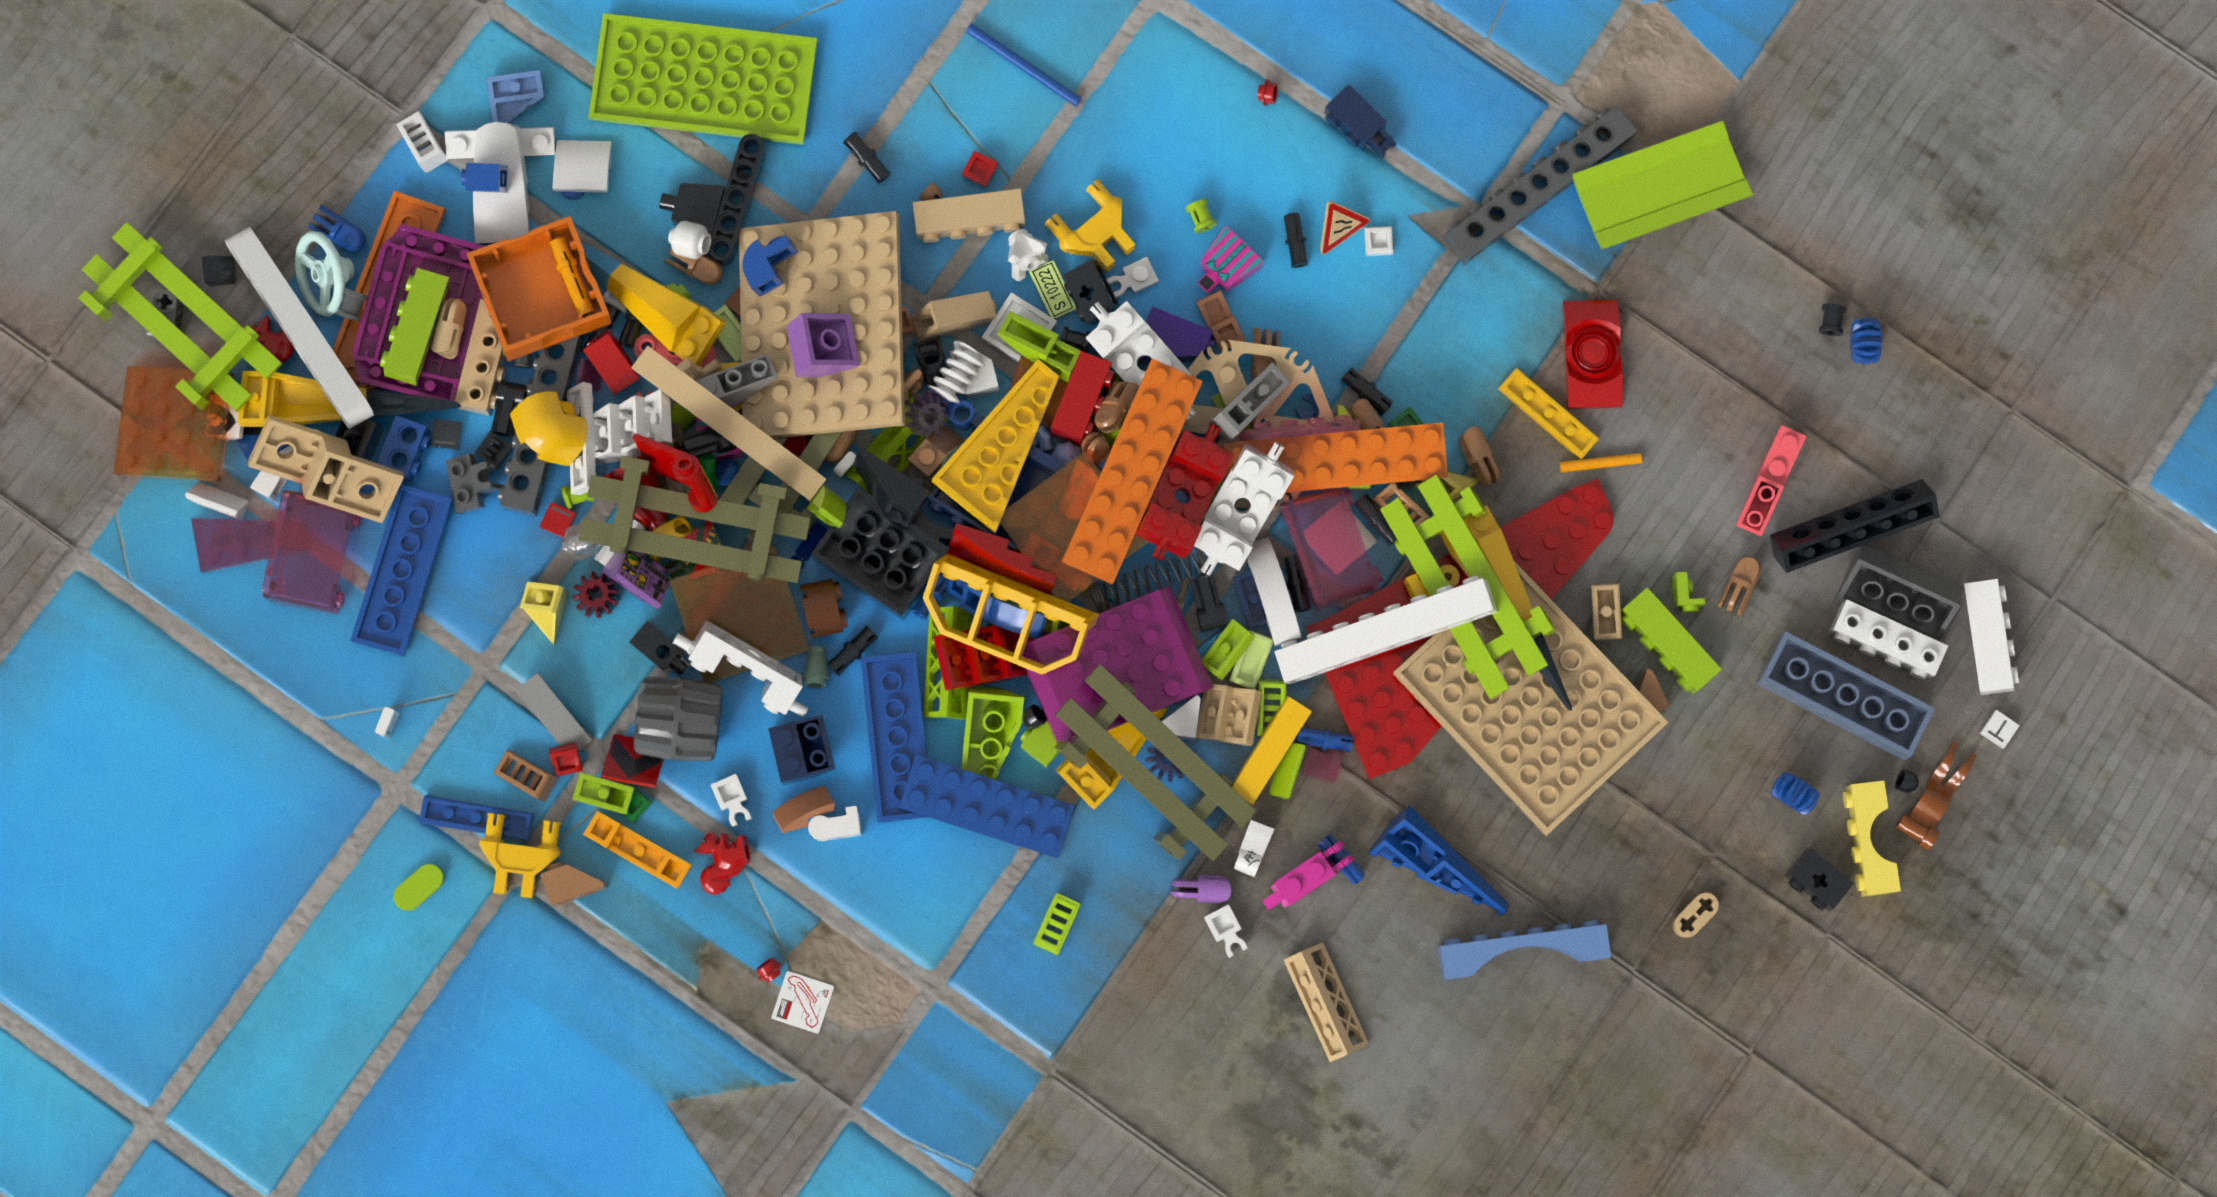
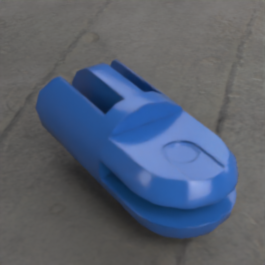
M323 204L319 206L318 209L337 222L333 223L315 213L313 219L331 231L328 233L313 223H309L308 228L313 231L322 232L333 244L347 252L355 253L365 246V234L360 228Z

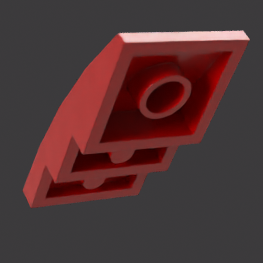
M956 523L947 554L1049 595L1051 594L1056 574L1030 567L1033 557L1008 550V539Z
M992 625L979 627L976 638L1015 652L1020 634ZM966 629L962 632L969 634L970 629ZM942 634L933 637L945 691L1028 677L1025 668ZM1028 636L1026 644L1037 638Z

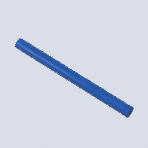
M972 23L968 26L967 34L1075 107L1079 105L1082 100L1080 96Z

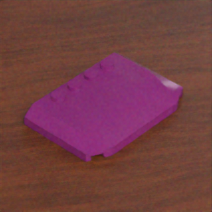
M401 224L389 240H386L379 252L368 292V299L365 303L352 351L359 383L404 395L455 401L480 299H483L466 253L485 247L484 245ZM420 268L449 277L450 287L445 301L448 298L461 299L466 305V317L457 356L454 359L444 358L433 352L430 344L417 386L385 377L384 367H381L380 363L384 351H389L392 344L389 341L392 326H398L400 316H397L401 300L406 301L409 291H406L408 278L410 275L414 276L416 269Z

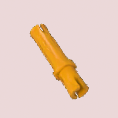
M565 237L552 240L549 243V247H551L558 264L556 265L557 272L562 274L578 315L582 314V317L585 318L595 314V309H593L577 270L578 262L572 257Z

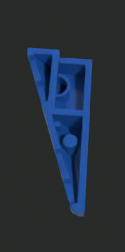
M1410 805L1390 822L1369 850L1371 856L1376 857L1380 855L1391 860L1393 866L1397 868L1400 866L1406 867L1416 872V877L1455 895L1457 892L1472 898V903L1476 905L1483 903L1494 908L1500 916L1508 909L1509 904Z

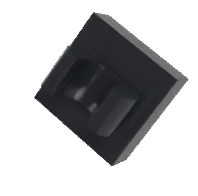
M490 431L475 451V454L486 462L496 463L499 470L514 448H512L511 444Z

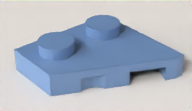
M541 70L486 77L493 122L510 123L545 98Z

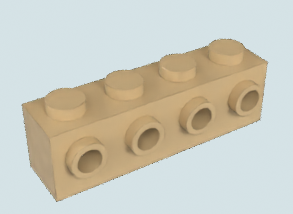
M1021 189L912 202L917 240H923L924 243L937 242L939 238L949 236L953 240L963 239L966 237V234L977 233L978 236H988L997 230L1013 233L1020 230L1021 227H1025Z
M480 299L455 401L461 405L458 409L491 416L492 409L497 407L496 392L499 382L505 378L506 368L503 367L505 354L484 299Z

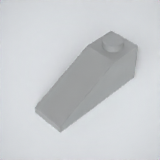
M1272 362L1208 424L1216 425L1215 428L1217 426L1220 427L1221 430L1218 434L1228 443L1291 382Z

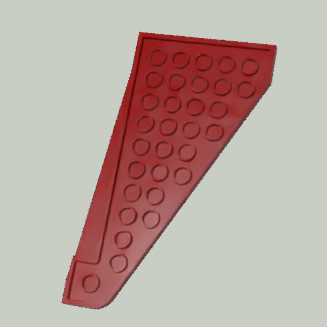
M1597 478L1559 495L1499 528L1503 533L1513 561L1552 600L1609 534L1613 526L1614 516L1600 481ZM1450 554L1436 560L1439 567L1452 565L1458 570L1460 579L1454 588L1463 585L1462 581L1468 577ZM1417 572L1400 579L1328 618L1306 626L1307 634L1309 635L1317 631H1322L1325 634L1333 631L1332 626L1348 622L1351 625L1359 622L1358 617L1374 613L1376 616L1385 613L1384 608L1390 605L1400 603L1402 607L1410 604L1411 597L1403 581L1407 577L1417 574ZM1433 635L1324 673L1349 734L1353 735L1352 741L1369 780L1410 764L1442 727L1393 675V672Z

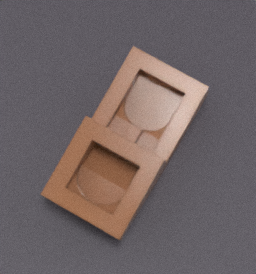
M1217 290L1195 301L1207 328L1213 331L1212 337L1220 352L1223 351L1220 344L1222 341L1226 343L1228 349L1231 348L1228 340L1245 341L1237 320L1232 315L1221 290Z
M820 786L788 800L773 811V817L783 834L808 827V818L835 811L834 801L826 787Z

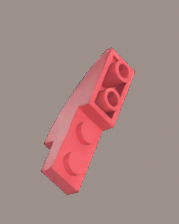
M1780 425L1750 488L1736 526L1762 536L1807 436Z

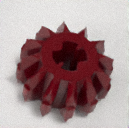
M593 571L590 573L591 580L589 581L584 575L580 577L584 585H574V589L581 593L573 595L572 599L577 602L581 601L576 608L578 611L586 609V617L590 618L595 610L596 617L600 619L602 618L603 609L609 615L612 613V610L608 607L609 604L618 606L619 602L612 597L620 595L619 589H612L616 582L612 579L607 581L606 574L602 573L598 579L597 574ZM600 589L599 592L602 594V597L595 598L594 600L590 596L591 592L596 593Z

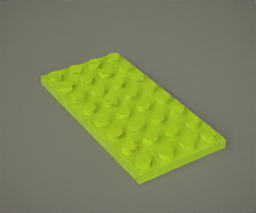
M603 13L588 118L593 121L739 138L747 134H756L765 141L804 145L818 40L813 37Z

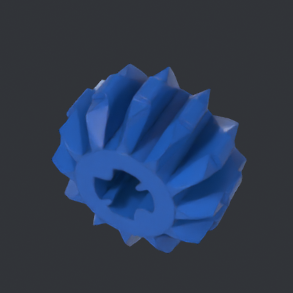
M1855 319L1851 324L1850 330L1852 360L1854 363L1861 364L1877 363L1882 351L1880 323L1877 319Z
M1783 772L1776 779L1770 791L1773 797L1802 815H1808L1814 809L1820 797L1819 792L1814 787L1789 772Z

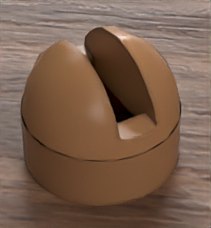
M932 181L918 198L922 201L934 200V196L942 199V191Z

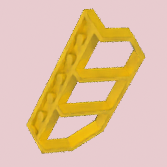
M949 554L934 562L923 596V600L940 634L1041 675L1080 657L1087 633L1096 625L1099 616L1097 613ZM940 572L947 579L962 580L967 582L970 588L982 591L969 634L948 626L933 596ZM991 592L997 599L1004 601L1012 600L1019 603V607L1028 610L1015 652L976 638ZM1037 611L1044 613L1047 619L1053 621L1062 620L1069 623L1071 628L1080 631L1072 654L1046 665L1022 656Z

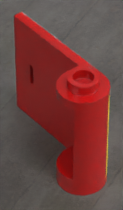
M636 433L633 435L632 438L644 460L650 461V470L653 473L691 488L688 493V501L695 511L705 513L716 506L718 496L697 457Z

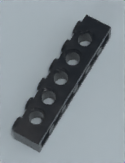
M1923 479L1770 534L1773 556L1786 573L1940 517L1937 497Z

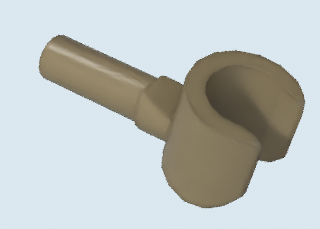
M1187 577L1183 578L1178 599H1176L1181 613L1184 610L1185 594L1190 579Z

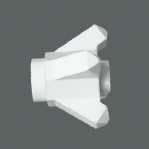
M1025 229L1017 230L1009 236L1010 250L1008 261L1012 263L1013 279L1021 281L1026 278V270L1031 271L1038 266L1048 263L1049 256L1045 253L1046 242L1034 238Z

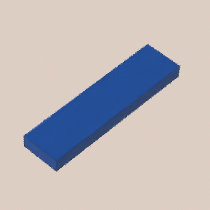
M424 795L419 823L485 834L487 813L496 814L494 825H496L497 814L506 815L502 837L530 841L535 814Z

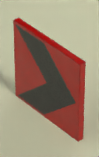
M614 734L601 778L656 788L664 759L640 755L634 750V737Z

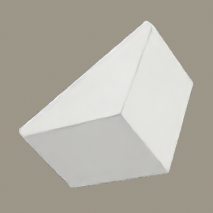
M1196 695L1162 721L1178 738L1195 741L1200 697Z

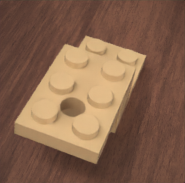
M272 415L268 416L248 460V466L300 483L305 499L379 523H383L404 479V474L401 471L351 455L347 440ZM284 444L293 447L292 451L288 454H280L277 450ZM370 484L374 486V490L369 494L359 492L363 485Z

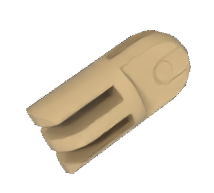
M448 298L443 303L431 344L433 352L447 359H454L457 356L464 329L466 305L461 299Z

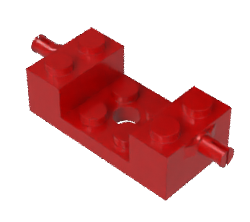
M1214 424L1209 425L1205 438L1198 437L1186 430L1177 438L1137 528L1136 536L1157 545L1152 556L1154 558L1158 556V560L1164 559L1166 551L1185 558L1192 551L1202 529L1200 524L1234 456L1233 453L1214 443L1221 430L1218 426L1215 428L1216 425ZM1184 491L1188 495V503H1179L1175 498V492Z

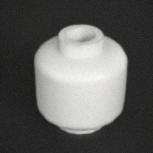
M681 221L675 228L671 229L668 241L676 255L690 259H699L708 253L711 246V235L708 233L707 228L701 224Z

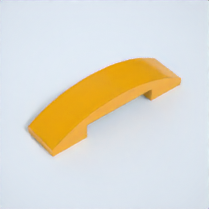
M596 811L583 833L584 836L676 889H679L692 867L688 862L599 811Z

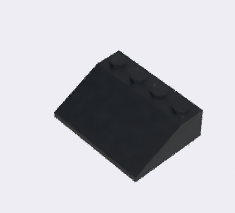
M858 487L846 504V514L840 528L830 526L811 553L813 560L904 621L927 586L934 562L946 555L949 548L913 523L906 528L902 524L891 520L882 511L875 498Z

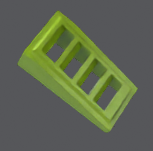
M1259 678V691L1262 692L1258 711L1257 736H1262L1267 728L1263 727V722H1271L1274 717L1263 715V712L1278 711L1286 698L1287 683H1284L1283 679ZM1264 688H1281V693H1264ZM1264 699L1280 700V704H1264Z
M1055 893L1033 945L1058 956L1081 904L1059 893ZM1059 903L1072 909L1071 914L1057 909V904ZM1056 914L1068 920L1066 925L1051 919L1052 915ZM1048 924L1063 930L1062 934L1059 935L1046 929ZM1043 934L1058 940L1057 945L1043 940Z

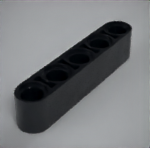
M747 134L739 142L711 236L709 252L711 257L719 262L721 266L730 265L736 257L739 246V234L741 228L745 226L766 151L762 139L756 134ZM751 144L759 146V150L754 154L746 152V148ZM747 169L752 172L748 179L738 178V174L742 170ZM735 195L744 196V201L741 204L733 205L730 203ZM729 220L735 221L737 225L733 230L727 231L723 229L725 222ZM720 246L729 247V252L725 256H717L715 254L716 249Z

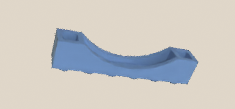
M1598 920L1582 922L1581 928L1571 929V924L1554 926L1555 931L1544 932L1543 927L1526 929L1527 935L1516 936V931L1499 933V938L1488 939V934L1472 936V942L1461 943L1460 938L1444 940V945L1438 947L1442 980L1471 977L1493 957L1522 947L1553 949L1569 955L1578 962L1611 958L1607 924L1599 925Z

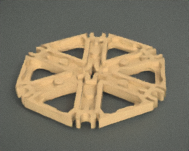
M1228 340L1232 349L1228 351L1226 343L1222 341L1220 342L1223 349L1221 354L1216 355L1212 352L1211 347H1207V353L1211 359L1207 360L1202 350L1188 368V371L1194 377L1203 370H1208L1212 373L1225 406L1247 386L1238 365V358L1242 354L1272 357L1276 361V367L1291 382L1258 414L1253 424L1256 428L1254 432L1247 431L1239 438L1240 432L1229 442L1246 441L1249 436H1251L1250 440L1324 434L1336 432L1337 430L1334 427L1325 428V423L1336 424V421L1313 365L1304 374L1302 370L1307 368L1309 361L1306 360L1301 366L1295 365L1294 358L1298 354L1296 351L1291 353L1289 359H1285L1287 352L1291 348ZM1304 383L1310 387L1319 409V416L1315 420L1274 415L1297 385ZM1192 404L1191 408L1196 414L1192 416L1188 413L1191 418L1185 420L1180 433L1186 430L1206 434L1209 429L1208 423L1223 408ZM1262 419H1265L1261 426H1259L1258 424L1260 423V421ZM1221 438L1217 445L1223 448V443L1226 442ZM1302 491L1290 492L1293 502ZM1284 493L1282 498L1284 499L1285 504L1288 505L1289 498ZM1239 498L1235 501L1234 506L1249 509L1251 504L1248 499Z

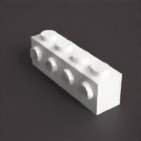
M1998 579L1964 583L1980 694L1987 695L2015 691L2014 684L2019 683L2017 667H2011L2010 656H2015L2013 639L2007 640L2006 629H2011L2009 612L2003 613L2001 603L2007 602L2005 585L1999 586Z
M1849 600L1841 603L1828 632L1834 635V640L1844 645L1852 643L1860 647L1859 651L1871 657H1874L1876 654L1884 658V662L1894 668L1902 666L1911 670L1910 675L1921 680L1930 679L1936 675L1948 648V645Z

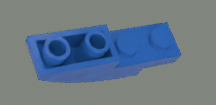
M949 579L946 591L961 600L959 607L975 615L982 591L970 588L968 583L962 580ZM991 592L982 619L998 627L1021 634L1028 610L1019 607V603L1012 600L1004 601L997 599ZM1036 612L1029 637L1037 639L1042 637L1047 619L1044 613Z

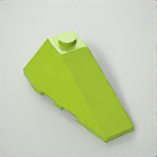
M969 687L961 769L994 780L997 779L1014 738L1022 725L1024 696L998 687Z

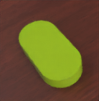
M432 864L421 866L395 889L393 899L396 906L405 911L417 909L442 887L444 883L443 871Z

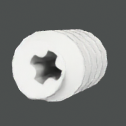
M961 341L959 346L963 351L955 349L952 352L956 360L950 358L946 360L950 369L944 367L940 369V373L944 378L934 377L933 380L938 387L928 386L942 398L958 404L960 400L956 393H967L962 386L963 383L971 386L973 384L968 376H979L975 366L983 368L986 366L981 360L982 356L972 347Z

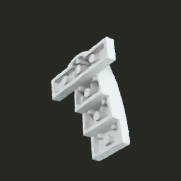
M493 122L485 124L477 130L445 131L447 159L474 158V163L508 165L507 193L473 192L475 243H496L502 240L514 239L530 232L528 178L524 156L555 155V127L520 128V126L510 123Z
M582 382L567 390V402L573 403L576 415L586 418L587 438L584 447L578 457L570 464L571 494L582 495L588 492L591 475L597 476L595 465L621 461L622 456L634 458L642 455L632 438L635 433L665 445L672 443L670 397L660 389L646 397L635 395L619 405L609 403L593 413L594 398L592 395V384Z

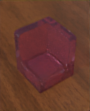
M1309 749L1302 775L1334 784L1343 755L1333 752L1328 754Z

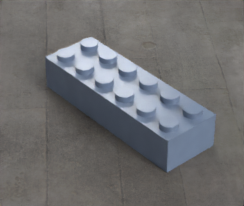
M1786 631L1779 635L1755 683L1902 760L1911 758L1935 710L1934 707Z

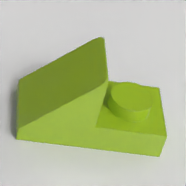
M580 772L572 800L593 805L600 809L627 814L634 787Z

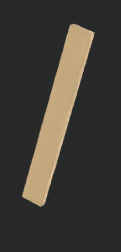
M648 345L631 366L634 371L809 501L825 482V477Z

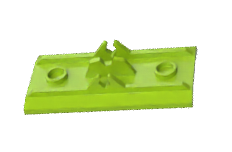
M1723 121L1572 174L1577 193L1601 250L1753 196L1729 141Z

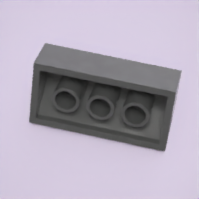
M1867 543L1860 546L1838 591L1836 600L1840 602L1845 600L1852 601L1939 641L1961 606L1964 587Z

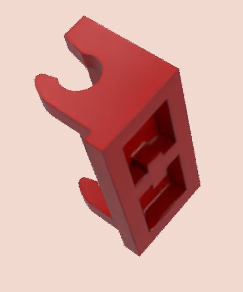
M607 329L604 333L591 340L583 348L584 353L614 395L639 379L640 374L631 368L634 363L610 329Z

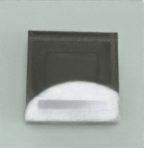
M434 419L430 446L432 448L459 450L463 423Z

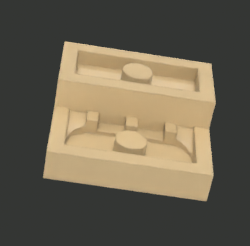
M1212 684L1213 689L1203 693L1196 738L1252 746L1262 692L1254 689Z

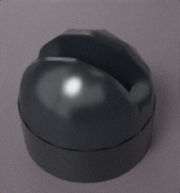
M1037 705L1030 706L1024 711L1022 716V722L1028 729H1037L1047 721L1044 712Z
M1902 769L1897 776L1895 789L1905 793L1915 791L1919 786L1917 775L1909 770Z

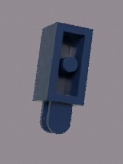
M1349 84L1326 105L1324 111L1326 121L1333 128L1336 129L1338 127L1345 134V140L1352 147L1358 146L1361 150H1364L1369 146L1379 157L1384 158L1386 156L1385 152L1390 147L1394 148L1397 145L1394 139L1384 130L1387 121ZM1377 136L1382 139L1379 144L1374 141Z

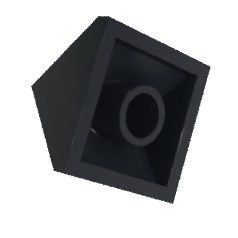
M342 420L335 437L347 440L351 455L371 461L384 430L377 423L365 420L348 429Z

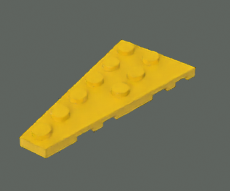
M1039 359L936 473L931 481L994 534H996L1059 379V375Z

